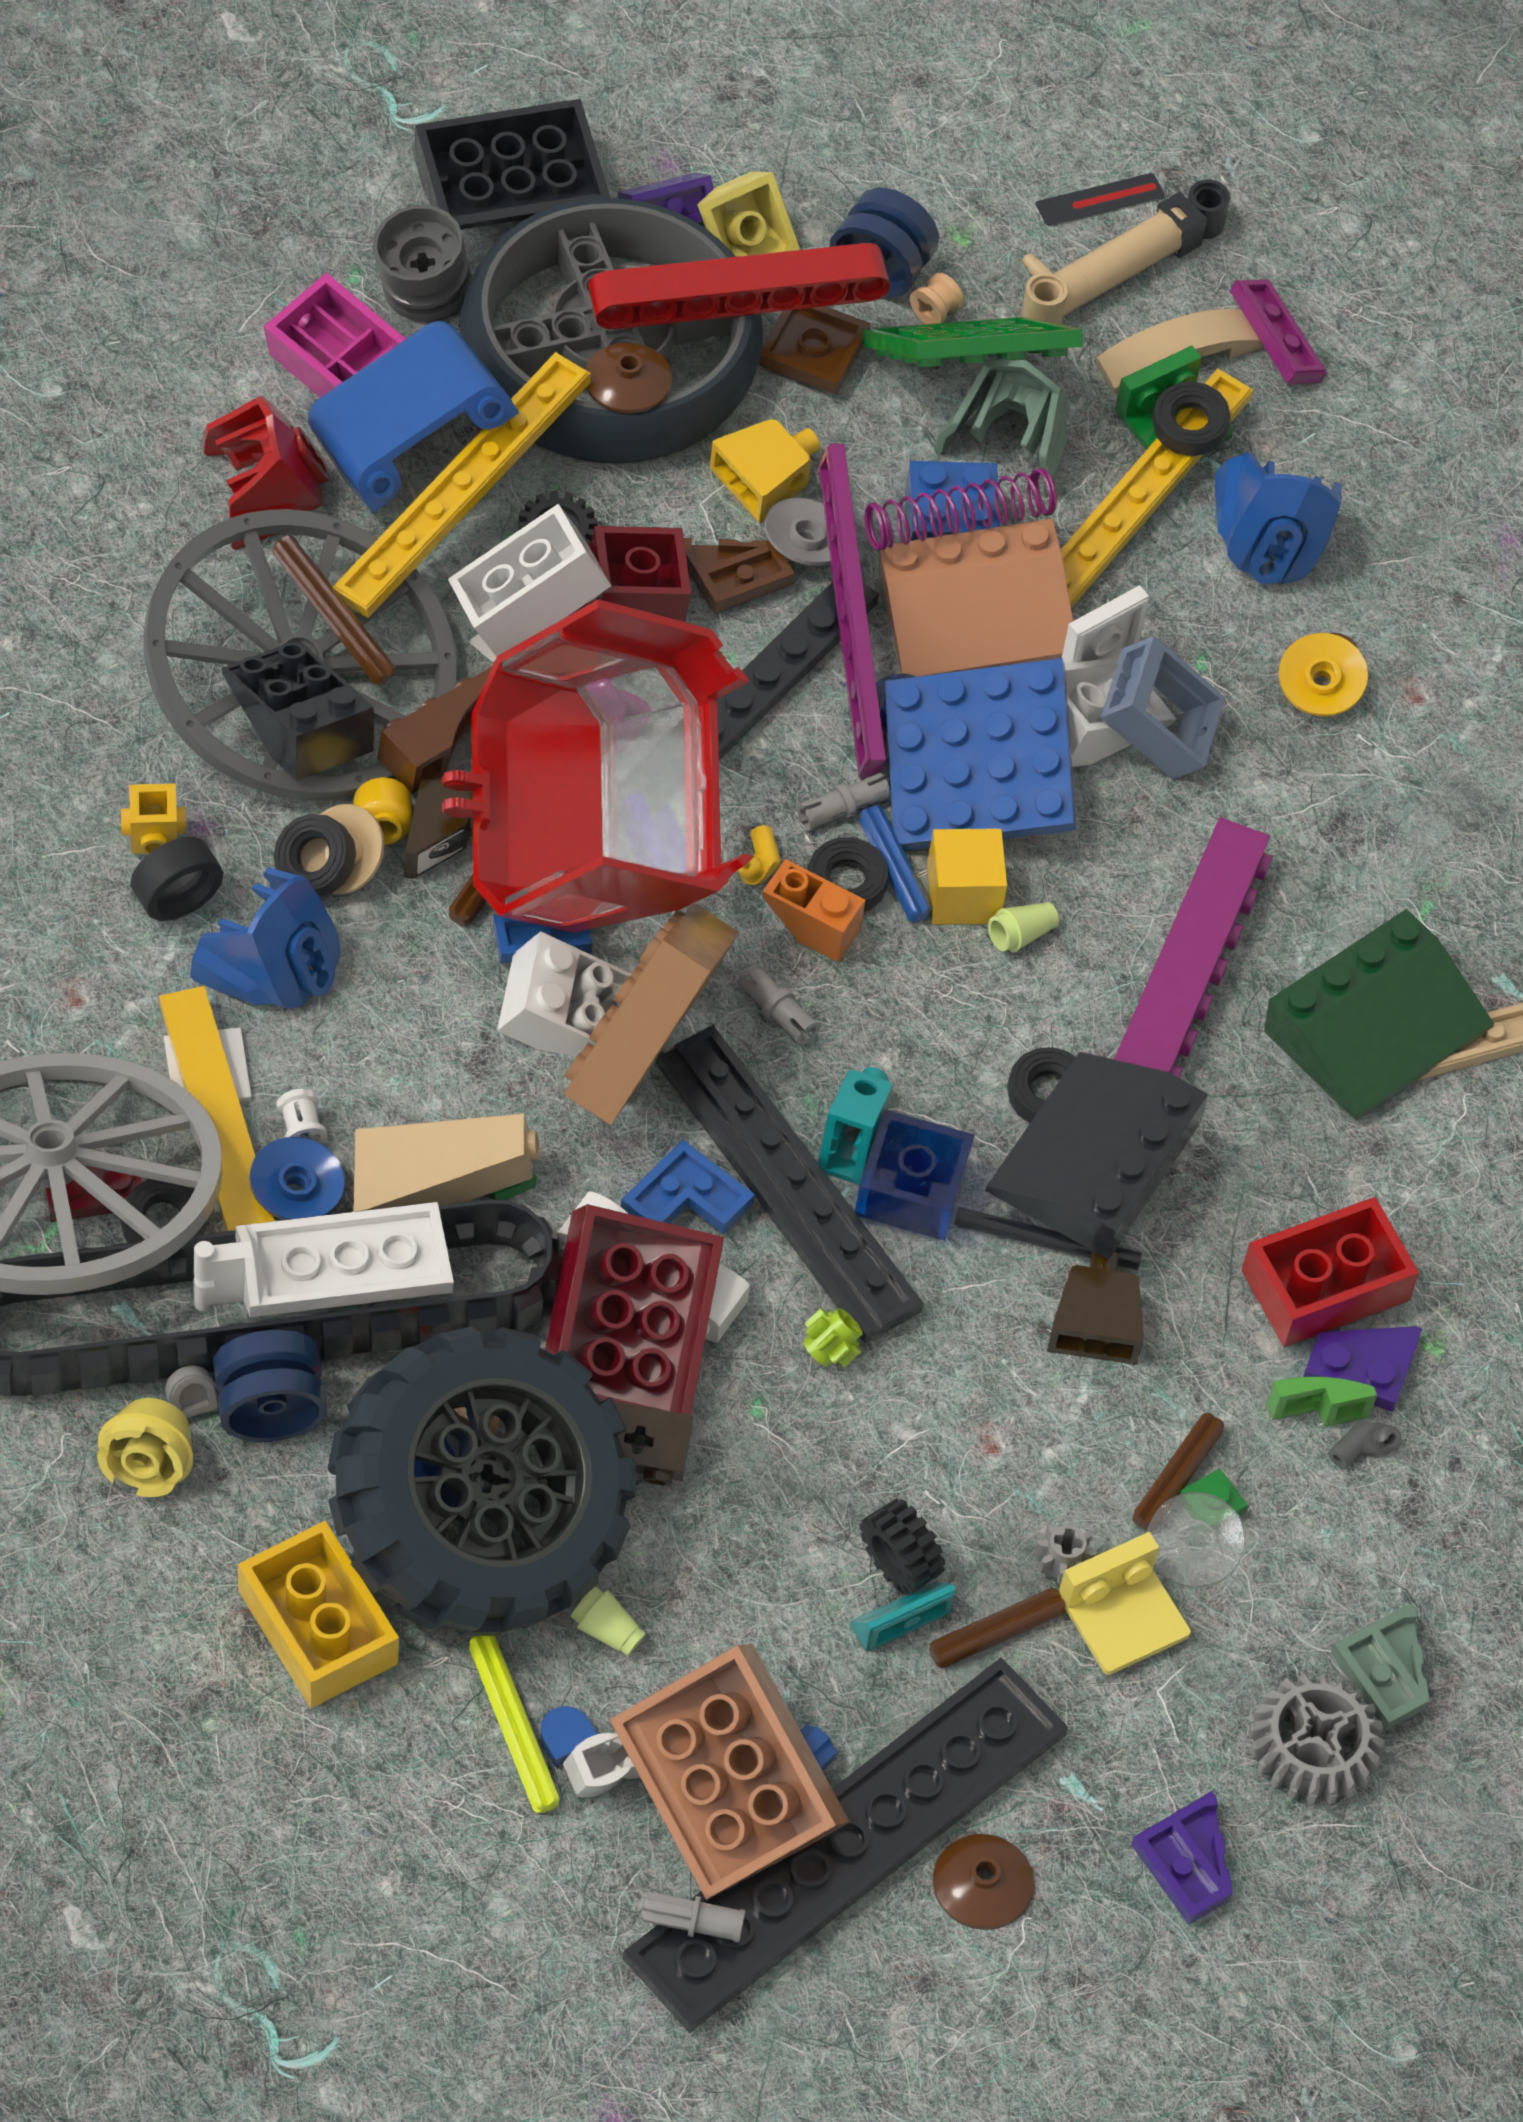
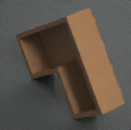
M696 903L691 904L685 913L680 910L675 911L664 927L653 937L638 960L640 964L628 976L613 999L621 1004L618 1008L612 1004L589 1036V1039L596 1043L595 1046L588 1042L567 1070L564 1077L569 1079L571 1083L564 1092V1095L609 1125H612L631 1099L677 1026L701 994L740 932Z

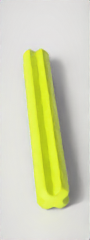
M474 1636L469 1641V1650L533 1811L541 1814L553 1810L559 1805V1795L495 1636Z

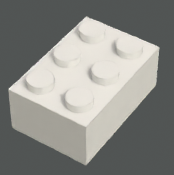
M559 504L448 579L474 629L496 657L566 618L586 603L595 600L602 592L611 587L609 580L584 537Z

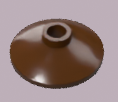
M618 343L607 346L595 353L585 368L591 377V383L586 387L589 395L602 407L618 413L635 414L651 410L666 399L672 387V371L666 359L654 349L637 343Z
M973 1834L957 1839L944 1849L934 1868L933 1889L938 1903L953 1920L970 1928L992 1930L1014 1922L1024 1913L1033 1894L1034 1878L1027 1858L1015 1845L994 1835ZM987 1869L994 1874V1877L990 1880H983L977 1875L976 1871Z

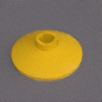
M1314 633L1296 640L1288 647L1282 656L1278 676L1281 690L1293 706L1310 715L1327 717L1344 713L1361 699L1367 685L1368 670L1363 655L1351 642L1334 634ZM1318 676H1323L1330 683L1327 686H1321L1316 684L1314 679Z

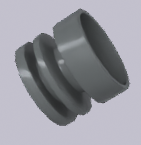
M412 205L399 209L384 219L375 232L373 252L387 303L397 314L413 321L437 320L449 316L460 308L464 302L472 275L458 222L447 211L431 205Z

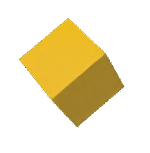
M933 829L926 867L929 900L932 905V925L988 924L989 919L995 916L999 909L1003 908L1007 889L1002 830Z

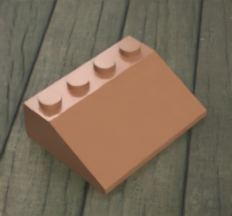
M1053 518L963 532L957 535H944L941 538H926L924 542L920 539L913 540L908 545H905L903 542L894 543L891 549L887 547L885 550L879 551V579L902 679L1062 658L1068 624L1073 622L1062 554Z
M753 1644L733 1647L610 1719L613 1728L706 1900L850 1823Z

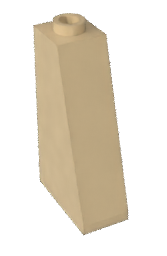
M524 1113L355 1129L354 1212L438 1202V1205L464 1202L532 1179V1160L540 1159L538 1132L530 1131Z

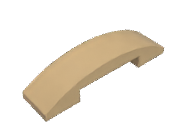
M1215 309L1180 316L1140 331L1097 356L1096 364L1111 390L1116 394L1119 391L1121 378L1191 345L1201 357L1225 351L1229 359L1265 347L1241 309Z

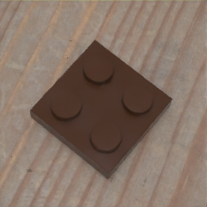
M827 306L782 311L762 346L759 366L837 395L863 347L861 329L870 328L871 323Z

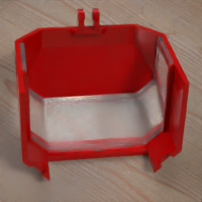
M598 599L496 657L472 711V773L453 770L444 772L442 776V786L444 788L447 787L459 792L472 791V800L459 797L444 799L442 813L456 818H473V886L499 916L578 933L592 928L678 911L718 892L729 882L728 879L738 869L744 867L754 857L748 854H741L721 864L717 699L748 684L750 681L739 666L733 669L719 650L723 644L712 629Z

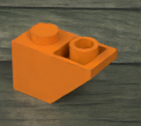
M787 859L783 861L762 892L764 900L799 943L836 962L840 961L861 930L865 899Z

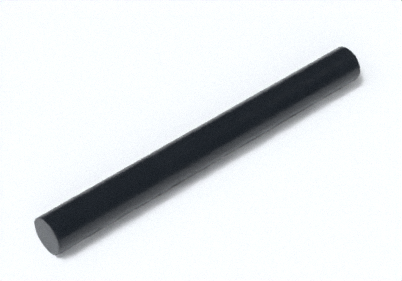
M958 1207L954 1225L1091 1258L1092 1250L1058 1231ZM1118 1246L1114 1251L1119 1255L1118 1266L1138 1271L1142 1252Z

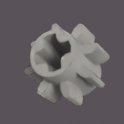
M1071 1520L1067 1525L1059 1526L1058 1528L1052 1524L1047 1525L1046 1540H1037L1034 1554L1044 1557L1041 1561L1039 1572L1041 1574L1048 1572L1061 1585L1064 1570L1097 1555V1551L1087 1548L1092 1537L1091 1531L1083 1533L1074 1526V1522ZM1062 1551H1067L1069 1554H1064Z

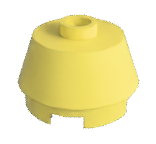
M156 1398L137 1399L129 1403L105 1423L99 1432L97 1460L102 1473L112 1483L115 1477H117L125 1484L138 1488L136 1493L138 1496L159 1497L166 1495L173 1490L175 1484L184 1480L192 1469L193 1450L189 1421L177 1407L164 1400Z

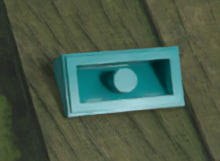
M935 1582L928 1584L912 1594L909 1593L851 1620L850 1626L864 1650L871 1651L950 1614L956 1588L951 1583Z

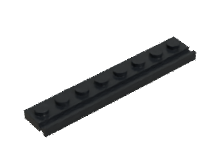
M714 1025L674 1045V1049L666 1053L660 1052L656 1058L658 1068L749 1190L755 1194L757 1201L836 1307L845 1310L858 1323L863 1333L860 1339L864 1344L870 1341L871 1337L879 1332L883 1334L922 1312L923 1302Z

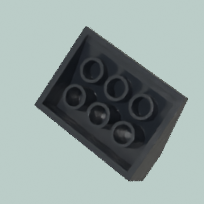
M581 99L415 125L413 156L423 190L431 206L447 211L458 222L460 230L525 220L538 212L572 201L611 198Z
M1079 1052L987 1184L985 1191L1109 1260L1200 1125L1208 1094L1166 1071Z

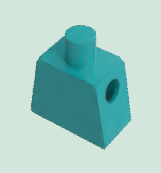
M867 1067L862 1072L854 1069L847 1071L828 1112L818 1164L826 1174L861 1185L885 1124L893 1085L888 1081V1076L882 1070L875 1067ZM850 1125L860 1128L855 1142L848 1140L844 1134L845 1129Z

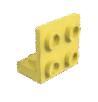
M1150 1532L1064 1570L1059 1593L1065 1602V1610L1105 1675L1114 1674L1183 1642L1190 1636V1628L1153 1570L1159 1546Z

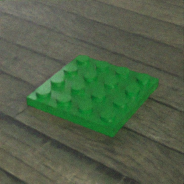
M1028 317L861 329L863 335L862 346L876 349L877 356H890V359L893 360L904 359V363H918V366L921 367L944 365V358L946 360H959L960 363L986 362V355L989 357H1001V359L1021 360L1027 359V351L1028 353H1042L1043 357L1068 356V348L1083 347V329Z

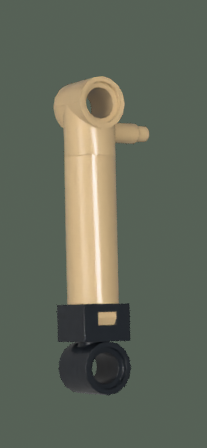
M1198 181L1191 186L1188 198L1181 192L1174 194L1157 204L1154 216L1054 273L1033 254H1026L1022 259V263L1032 277L1026 284L1021 316L1062 324L1066 314L1170 254L1174 253L1178 258H1181L1200 247L1203 239L1217 237L1223 232L1231 199L1230 192L1226 186L1218 181Z

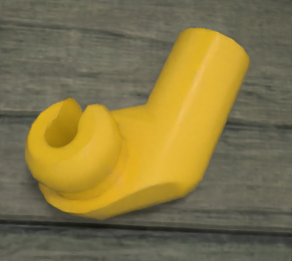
M768 825L755 827L750 832L755 854L752 855L754 857L744 867L738 869L739 875L746 884L759 885L764 883L780 866L781 859L773 830Z

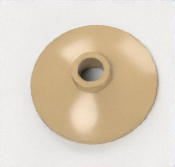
M341 804L330 807L320 814L328 815L344 825L354 839L356 850L353 871L345 884L333 893H330L333 895L349 894L366 885L377 872L384 853V836L377 819L364 808L352 804ZM311 840L302 849L301 862L305 871L314 872L320 870L326 864L329 857V847L325 840Z

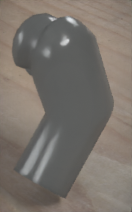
M1360 1422L1354 1425L1329 1450L1328 1455L1336 1466L1345 1469L1359 1454L1385 1455L1395 1451L1401 1444V1434L1392 1425Z

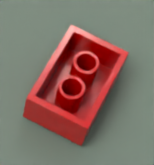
M1376 1196L1249 1242L1241 1270L1284 1348L1317 1336L1319 1332H1328L1410 1301L1419 1275V1271Z

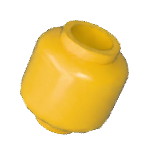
M380 777L370 779L356 790L353 805L364 808L377 819L383 832L384 845L396 843L406 837L411 827L413 806L410 791L403 783L392 778Z

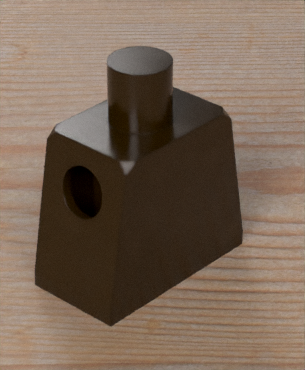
M1093 1251L1090 1258V1267L1080 1265L1071 1267L1053 1321L1047 1352L1137 1365L1144 1337L1139 1278L1134 1273L1118 1271L1119 1255L1116 1252H1113L1108 1260Z

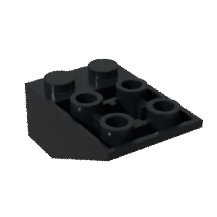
M299 639L282 644L280 647L253 657L244 658L242 661L222 668L224 678L271 758L296 781L374 751V707Z

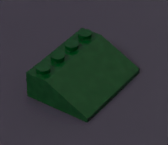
M1405 909L1271 997L1268 1002L1264 1032L1357 1121L1429 1073L1438 1063L1450 1055L1460 1052L1485 1035L1486 1031L1494 1026V1022L1439 939L1411 912Z

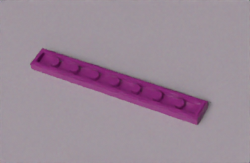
M829 443L818 468L858 777H860V780H865L880 773L886 757L845 445Z

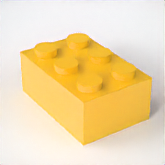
M326 1520L238 1564V1591L310 1709L398 1664L399 1657L398 1635L363 1579L352 1567L351 1560Z

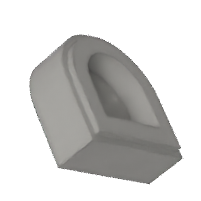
M195 1365L185 1366L176 1370L169 1377L165 1387L167 1402L177 1407L186 1418L219 1409L216 1385L210 1373L203 1367Z

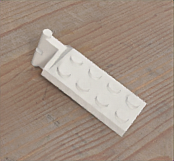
M438 1202L236 1226V1243L212 1245L210 1242L201 1241L194 1247V1306L199 1311H208L213 1305L244 1301L251 1318L453 1293L454 1281Z

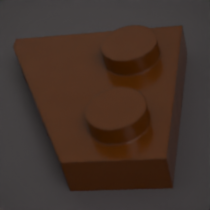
M684 538L688 570L714 613L794 584V571L784 555L777 551L770 541L753 540L744 543L734 539H719L718 546L692 545V538Z

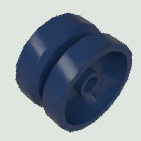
M878 187L866 190L857 199L848 212V217L839 225L830 238L829 247L861 243L878 245L882 251L891 286L889 292L883 298L891 299L903 296L912 287L920 275L921 269L929 262L937 250L940 236L935 221L926 209L914 199L894 189Z
M286 1330L253 1332L231 1340L221 1346L214 1355L216 1389L220 1392L218 1395L221 1427L230 1436L254 1442L286 1440L305 1434L319 1426L327 1416L325 1388L320 1380L321 1360L319 1346L311 1337L296 1331Z

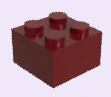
M594 526L590 549L609 580L611 587L602 592L592 602L599 599L686 622L691 599V588L683 529Z

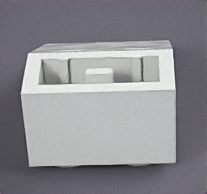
M540 931L518 949L512 957L497 1031L538 1050L577 1056L588 1042L595 1046L596 1043L589 1039V1036L612 1004L618 1008L621 1004L613 999L631 973Z

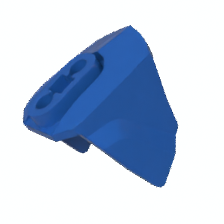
M1248 452L1228 459L1215 474L1217 528L1226 543L1227 556L1238 570L1250 573L1255 581L1262 584H1273L1276 582L1284 584L1302 580L1314 568L1327 546L1341 505L1342 484L1334 482L1330 490L1321 483V478L1317 476L1311 479L1299 475L1275 474V462L1268 460L1267 464L1261 467L1256 456ZM1269 555L1274 556V563L1265 565L1269 562Z
M268 867L263 872V875L269 881L270 888L258 883L252 886V890L264 899L265 902L256 913L250 926L245 927L222 918L218 922L220 932L205 933L199 939L192 958L190 976L195 982L254 1005L275 1004L287 1009L300 1007L312 995L323 996L332 987L335 980V968L341 953L340 940L332 919L307 878Z

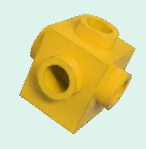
M176 783L129 785L130 808H121L122 836H131L132 854L148 855L161 845L177 839V834H186V807H176Z

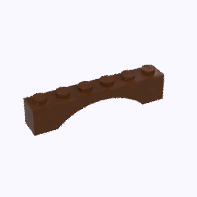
M563 640L527 660L554 667H565L612 652ZM494 662L487 670L473 678L466 677L462 679L451 691L439 698L432 697L426 700L415 712L403 719L395 718L383 728L377 759L399 782L407 787L411 794L418 791L421 777L437 780L444 775V772H447L456 746L461 737L472 726V711ZM591 678L584 679V682H588Z

